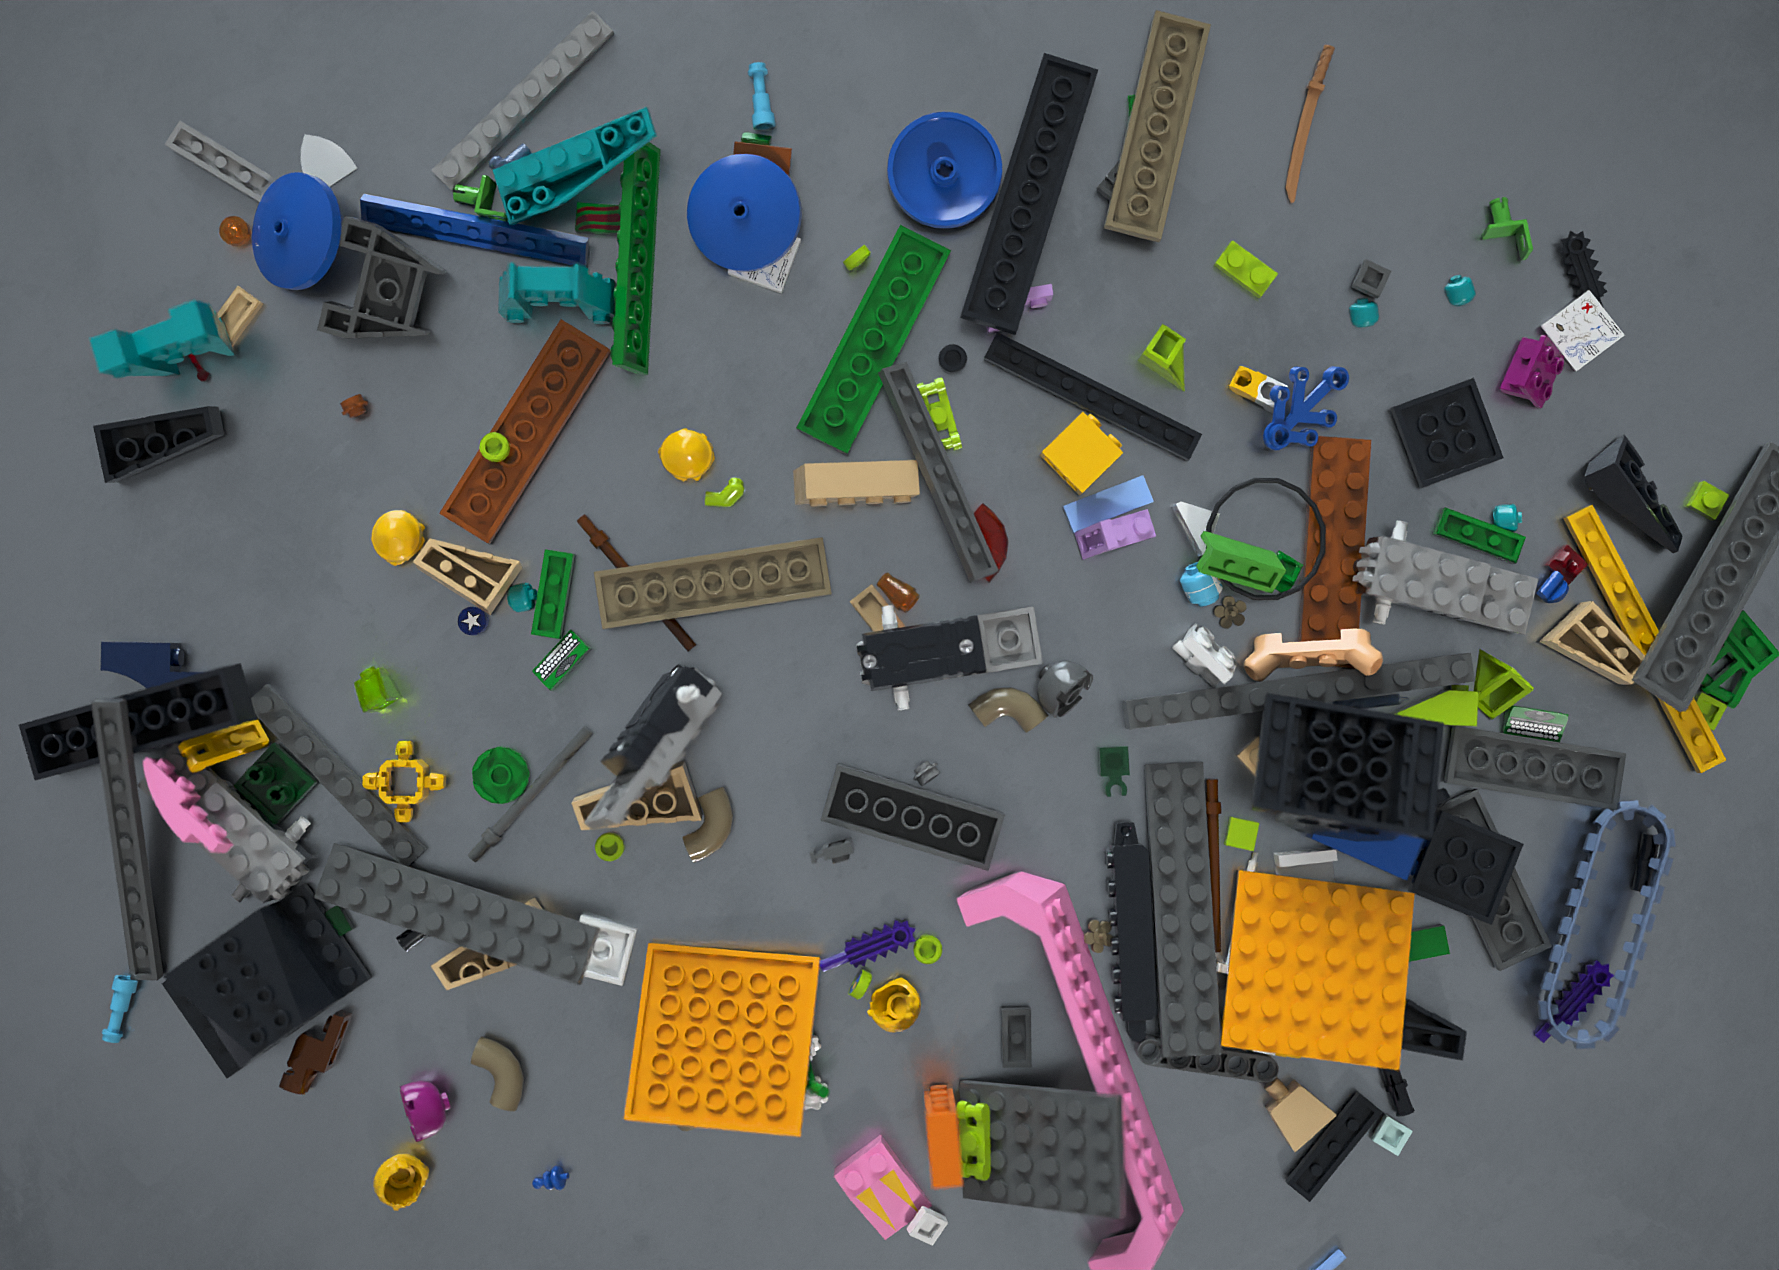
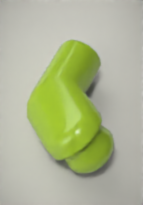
M731 478L728 482L729 484L721 492L706 491L705 506L730 507L734 505L744 493L743 481L739 478Z

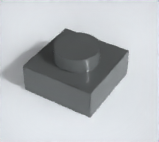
M1365 259L1351 287L1378 299L1391 274V270Z

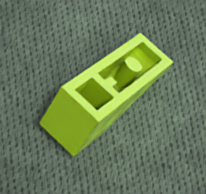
M1451 685V690L1438 691L1390 712V714L1444 722V725L1477 726L1478 692L1469 691V685Z

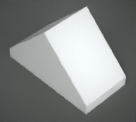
M1179 502L1172 506L1197 556L1200 557L1206 550L1201 534L1203 531H1206V525L1212 511L1185 502ZM1217 513L1212 525L1213 534L1219 519V513Z

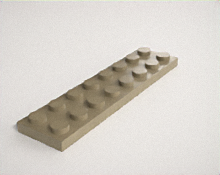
M1158 10L1155 11L1104 229L1155 242H1160L1162 239L1211 24Z
M823 537L594 572L603 630L831 595Z

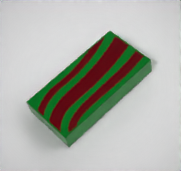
M577 202L576 233L617 235L620 229L621 218L619 205Z

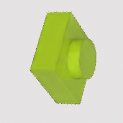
M1706 481L1699 482L1686 507L1711 521L1716 520L1729 494Z

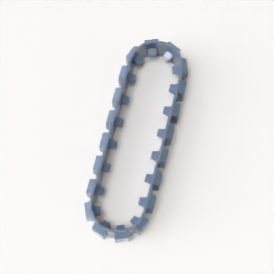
M1624 801L1617 803V810L1614 812L1608 808L1604 809L1593 822L1597 827L1595 833L1587 834L1582 851L1588 853L1586 861H1579L1574 879L1580 882L1577 889H1570L1565 906L1570 907L1571 911L1569 917H1561L1557 934L1563 935L1560 945L1553 944L1548 961L1553 962L1554 966L1551 973L1544 972L1539 988L1545 990L1544 1001H1537L1539 1019H1546L1550 1025L1546 1032L1561 1044H1564L1567 1040L1573 1041L1575 1049L1595 1048V1041L1601 1039L1609 1042L1620 1029L1615 1025L1618 1017H1625L1630 1000L1624 997L1627 987L1634 989L1639 971L1633 970L1635 961L1643 960L1648 943L1643 942L1642 938L1644 932L1652 931L1656 915L1650 912L1653 904H1660L1665 887L1659 885L1661 876L1666 877L1669 875L1673 859L1668 857L1670 848L1676 847L1674 829L1667 828L1663 821L1666 816L1653 805L1645 808L1639 807L1638 801ZM1622 813L1625 821L1634 820V814H1638L1644 817L1642 823L1650 828L1653 825L1657 829L1658 834L1653 835L1654 844L1660 845L1658 858H1650L1648 866L1654 869L1649 886H1642L1640 894L1645 897L1641 913H1634L1631 920L1632 923L1637 925L1632 942L1625 941L1622 949L1628 952L1623 970L1616 969L1614 978L1620 981L1615 998H1607L1605 1006L1611 1009L1606 1022L1600 1019L1596 1023L1595 1027L1598 1029V1032L1593 1036H1589L1588 1030L1584 1029L1578 1030L1577 1038L1566 1035L1570 1028L1563 1021L1558 1025L1554 1023L1552 1015L1559 1014L1558 1005L1551 1004L1553 991L1562 990L1564 982L1557 978L1562 962L1570 963L1572 954L1566 952L1571 934L1579 935L1581 927L1575 924L1579 907H1587L1589 898L1583 896L1588 879L1596 880L1598 871L1593 869L1592 865L1596 852H1604L1606 843L1600 840L1603 830L1607 828L1612 831L1617 825L1612 818L1614 815Z

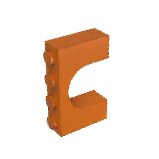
M934 1085L930 1087V1090L924 1091L932 1189L963 1186L957 1111L953 1089H947L946 1085Z

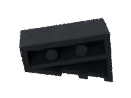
M1405 999L1401 1050L1463 1061L1467 1031L1420 1007L1417 1003Z

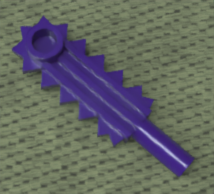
M895 920L893 928L884 924L883 931L880 932L874 928L872 936L863 932L861 941L852 937L851 942L845 941V951L821 960L820 967L823 972L848 962L851 965L853 964L855 968L859 965L865 967L867 958L876 962L877 955L879 954L886 958L888 950L897 954L899 945L907 949L909 943L916 941L913 936L916 928L910 927L908 920L902 923Z
M1596 960L1593 965H1585L1586 973H1577L1579 981L1570 982L1571 990H1562L1563 998L1554 999L1555 1005H1558L1559 1014L1552 1016L1556 1025L1563 1021L1567 1025L1572 1026L1573 1021H1579V1012H1587V1003L1595 1004L1594 995H1602L1601 988L1603 986L1610 987V979L1615 975L1609 972V964L1601 965ZM1547 1022L1535 1034L1542 1043H1545L1551 1036L1546 1032L1550 1026Z

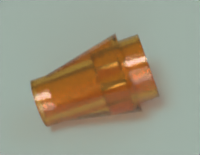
M888 572L877 583V586L884 592L898 611L902 610L907 613L920 598L916 588L893 577Z

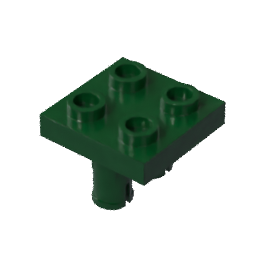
M272 743L233 786L276 825L288 815L318 781L277 743Z

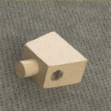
M1276 1077L1264 1086V1089L1273 1098L1266 1104L1265 1108L1287 1144L1295 1152L1337 1116L1328 1106L1295 1080L1285 1086Z

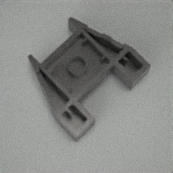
M344 217L339 246L366 253L354 306L351 307L333 301L324 302L317 330L342 338L423 336L430 334V329L414 325L427 271L443 275L446 270L382 226L354 217Z

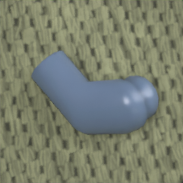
M521 144L504 159L499 155L494 156L489 162V167L494 170L530 155L531 151L525 144Z

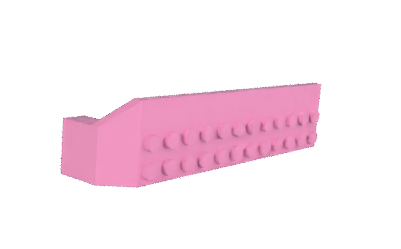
M1018 872L974 886L957 898L966 927L1005 916L1040 935L1097 1093L1122 1095L1125 1171L1143 1219L1137 1231L1103 1239L1089 1259V1267L1091 1270H1152L1170 1239L1184 1209L1088 945L1084 942V934L1066 885L1025 872Z

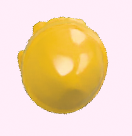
M687 428L667 436L658 450L659 458L664 468L675 478L683 482L690 478L696 481L700 480L701 476L706 473L715 460L713 447L709 440H707V436Z
M404 510L387 512L376 521L373 527L371 540L374 549L381 558L391 565L403 564L423 547L425 539L422 535L425 526L419 523L411 513Z
M902 977L889 981L888 984H885L872 994V1002H870V1009L867 1013L883 1030L893 1033L902 1032L913 1025L921 1010L920 995L907 980Z
M395 1155L386 1160L377 1170L373 1183L374 1191L381 1202L398 1211L400 1208L410 1206L417 1201L422 1187L426 1184L430 1170L413 1155Z

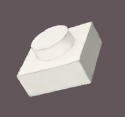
M922 1206L907 1227V1231L910 1236L933 1246L947 1226L948 1221L946 1216Z

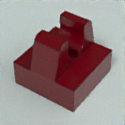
M1564 545L1548 561L1545 567L1551 573L1553 571L1560 572L1564 577L1563 579L1569 585L1586 568L1588 563L1569 545Z

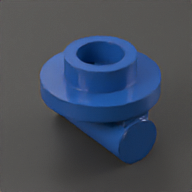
M1553 571L1537 591V595L1545 603H1557L1564 599L1569 591V586L1560 572Z

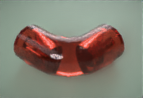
M982 503L973 514L1000 571L1007 559L1008 536L1005 525L995 512ZM999 571L982 579L990 583Z

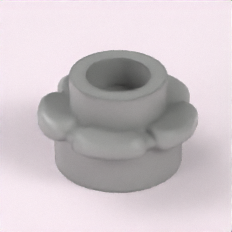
M929 761L924 762L914 770L917 775L913 779L917 780L921 786L925 785L940 774L936 768L938 764L933 763L931 765Z

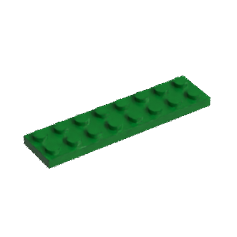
M650 142L624 160L623 172L620 176L622 200L619 203L621 218L620 229L617 233L619 254L615 263L617 287L614 289L616 307L615 316L612 319L614 342L610 350L612 365L635 374L648 375L661 152L660 148Z
M902 225L899 226L796 427L797 430L848 455L883 387L878 373L883 368L894 365L951 254L950 249Z

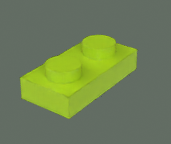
M1233 240L1214 264L1215 267L1259 299L1278 275L1277 272Z

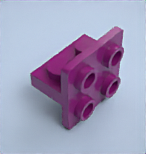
M1541 335L1539 341L1522 337L1500 386V390L1505 394L1529 399L1535 407L1542 408L1545 401L1552 394V385L1556 376L1563 370L1564 356L1548 336Z

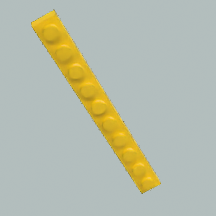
M1593 504L1588 505L1563 519L1585 561L1588 563V567L1622 632L1646 655L1659 630ZM1658 698L1696 773H1703L1726 761L1694 698L1687 710L1679 712Z

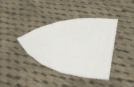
M304 135L301 146L303 173L322 179L330 187L357 169L348 154L332 141L319 136Z

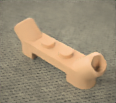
M1342 629L1341 640L1283 643L1282 633L1264 634L1254 639V652L1244 660V669L1247 675L1255 681H1264L1277 668L1291 667L1302 669L1306 666L1332 667L1341 664H1351L1365 676L1375 674L1380 669L1383 655L1371 645V634L1364 629Z

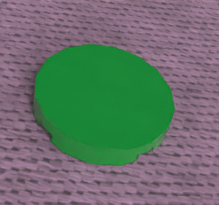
M509 747L492 748L481 754L473 765L472 779L474 789L481 798L490 803L505 804L512 802L526 791L530 782L531 772L528 762L518 751Z

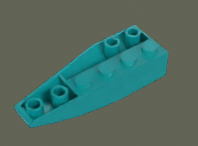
M644 107L494 169V177L509 225L517 224L562 206L655 138L657 134L649 109Z

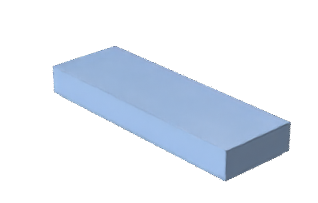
M1144 475L1064 505L1063 510L1072 533H1075L1093 524L1114 518L1154 501Z

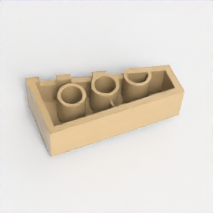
M916 460L808 463L793 470L795 505L825 506L827 503L838 502V505H853L855 501L865 500L866 504H881L883 499H894V503L911 502V498L920 495L918 463Z
M685 761L671 766L669 769L671 775L662 785L646 788L643 795L637 801L631 803L627 809L629 810V815L620 825H613L607 828L627 825L640 826L652 823H677V821L688 820L701 821L703 813ZM610 785L576 796L572 801L581 830H591L584 822Z
M535 897L525 903L542 909ZM460 946L431 965L445 989L449 990L487 975L503 971L516 964Z

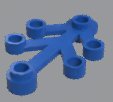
M1335 366L1328 368L1323 373L1322 382L1304 399L1309 371L1305 367H1293L1289 372V379L1294 383L1291 410L1286 418L1285 407L1290 397V391L1286 386L1276 385L1272 387L1270 399L1275 402L1273 419L1266 426L1263 434L1264 443L1269 449L1280 450L1290 442L1300 443L1304 446H1314L1318 441V433L1315 430L1305 428L1300 432L1291 431L1298 422L1315 423L1323 427H1333L1336 424L1337 414L1334 411L1324 409L1320 412H1310V410L1331 389L1343 390L1348 385L1349 373L1345 368ZM1300 371V372H1301V377H1300V379L1298 380L1297 375H1298V372ZM1281 390L1282 395H1281V397H1280V399H1279V398H1278V393H1279V391ZM1310 434V439L1307 442V435Z

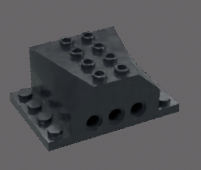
M1267 693L1264 701L1251 810L1275 813V821L1298 832L1350 841H1393L1399 835L1431 840L1434 834L1444 722Z
M307 883L301 885L280 901L259 908L163 976L166 979L162 983L163 987L226 1078L234 1075L371 979V976L345 938L339 935L325 914L326 911L318 899L314 898V893Z

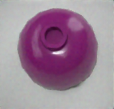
M416 1081L400 1086L402 1103L406 1117L411 1124L410 1129L415 1141L419 1142L437 1134L445 1124L446 1110L451 1109L446 1092L440 1094L437 1087L427 1081Z

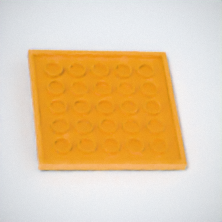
M1239 870L1221 1046L1399 1070L1415 894Z
M648 943L624 1120L801 1137L821 962L820 957Z

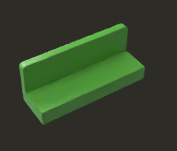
M1203 531L1201 534V538L1207 548L1196 565L1200 573L1273 593L1286 572V569L1273 551Z

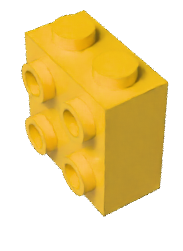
M1084 412L1040 454L1045 462L1079 496L1123 454L1120 450L1122 447L1121 443L1113 435L1109 434L1107 436L1100 429L1102 425L1092 414L1087 416Z

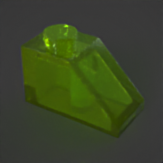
M372 666L359 674L361 679L354 682L359 703L364 713L380 712L403 698L386 668L376 669L375 666Z

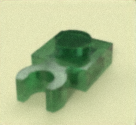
M1128 746L1098 748L1100 777L1108 776V782L1104 786L1105 795L1111 797V787L1119 785L1121 795L1126 796L1127 786L1122 781V776L1130 775Z

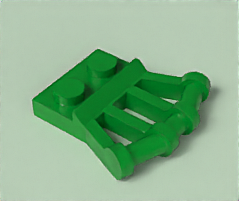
M1744 610L1740 613L1712 665L1726 654H1728L1733 662L1714 678H1711L1707 673L1701 683V689L1705 694L1710 693L1721 699L1731 709H1734L1739 704L1752 678L1779 656V651ZM1739 669L1743 672L1732 692L1720 686Z

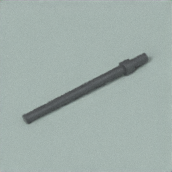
M584 726L492 828L488 827L481 835L482 839L468 854L471 860L477 862L491 846L494 847L502 839L500 835L593 734L589 729Z

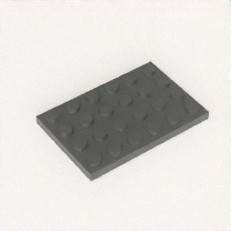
M971 1080L960 1082V1101H968L971 1105H976L977 1103L988 1104L990 1108V1177L987 1181L977 1180L975 1176H970L969 1178L962 1177L963 1198L1116 1219L1126 1217L1122 1095ZM972 1117V1123L977 1124L975 1118ZM973 1156V1164H977V1156Z

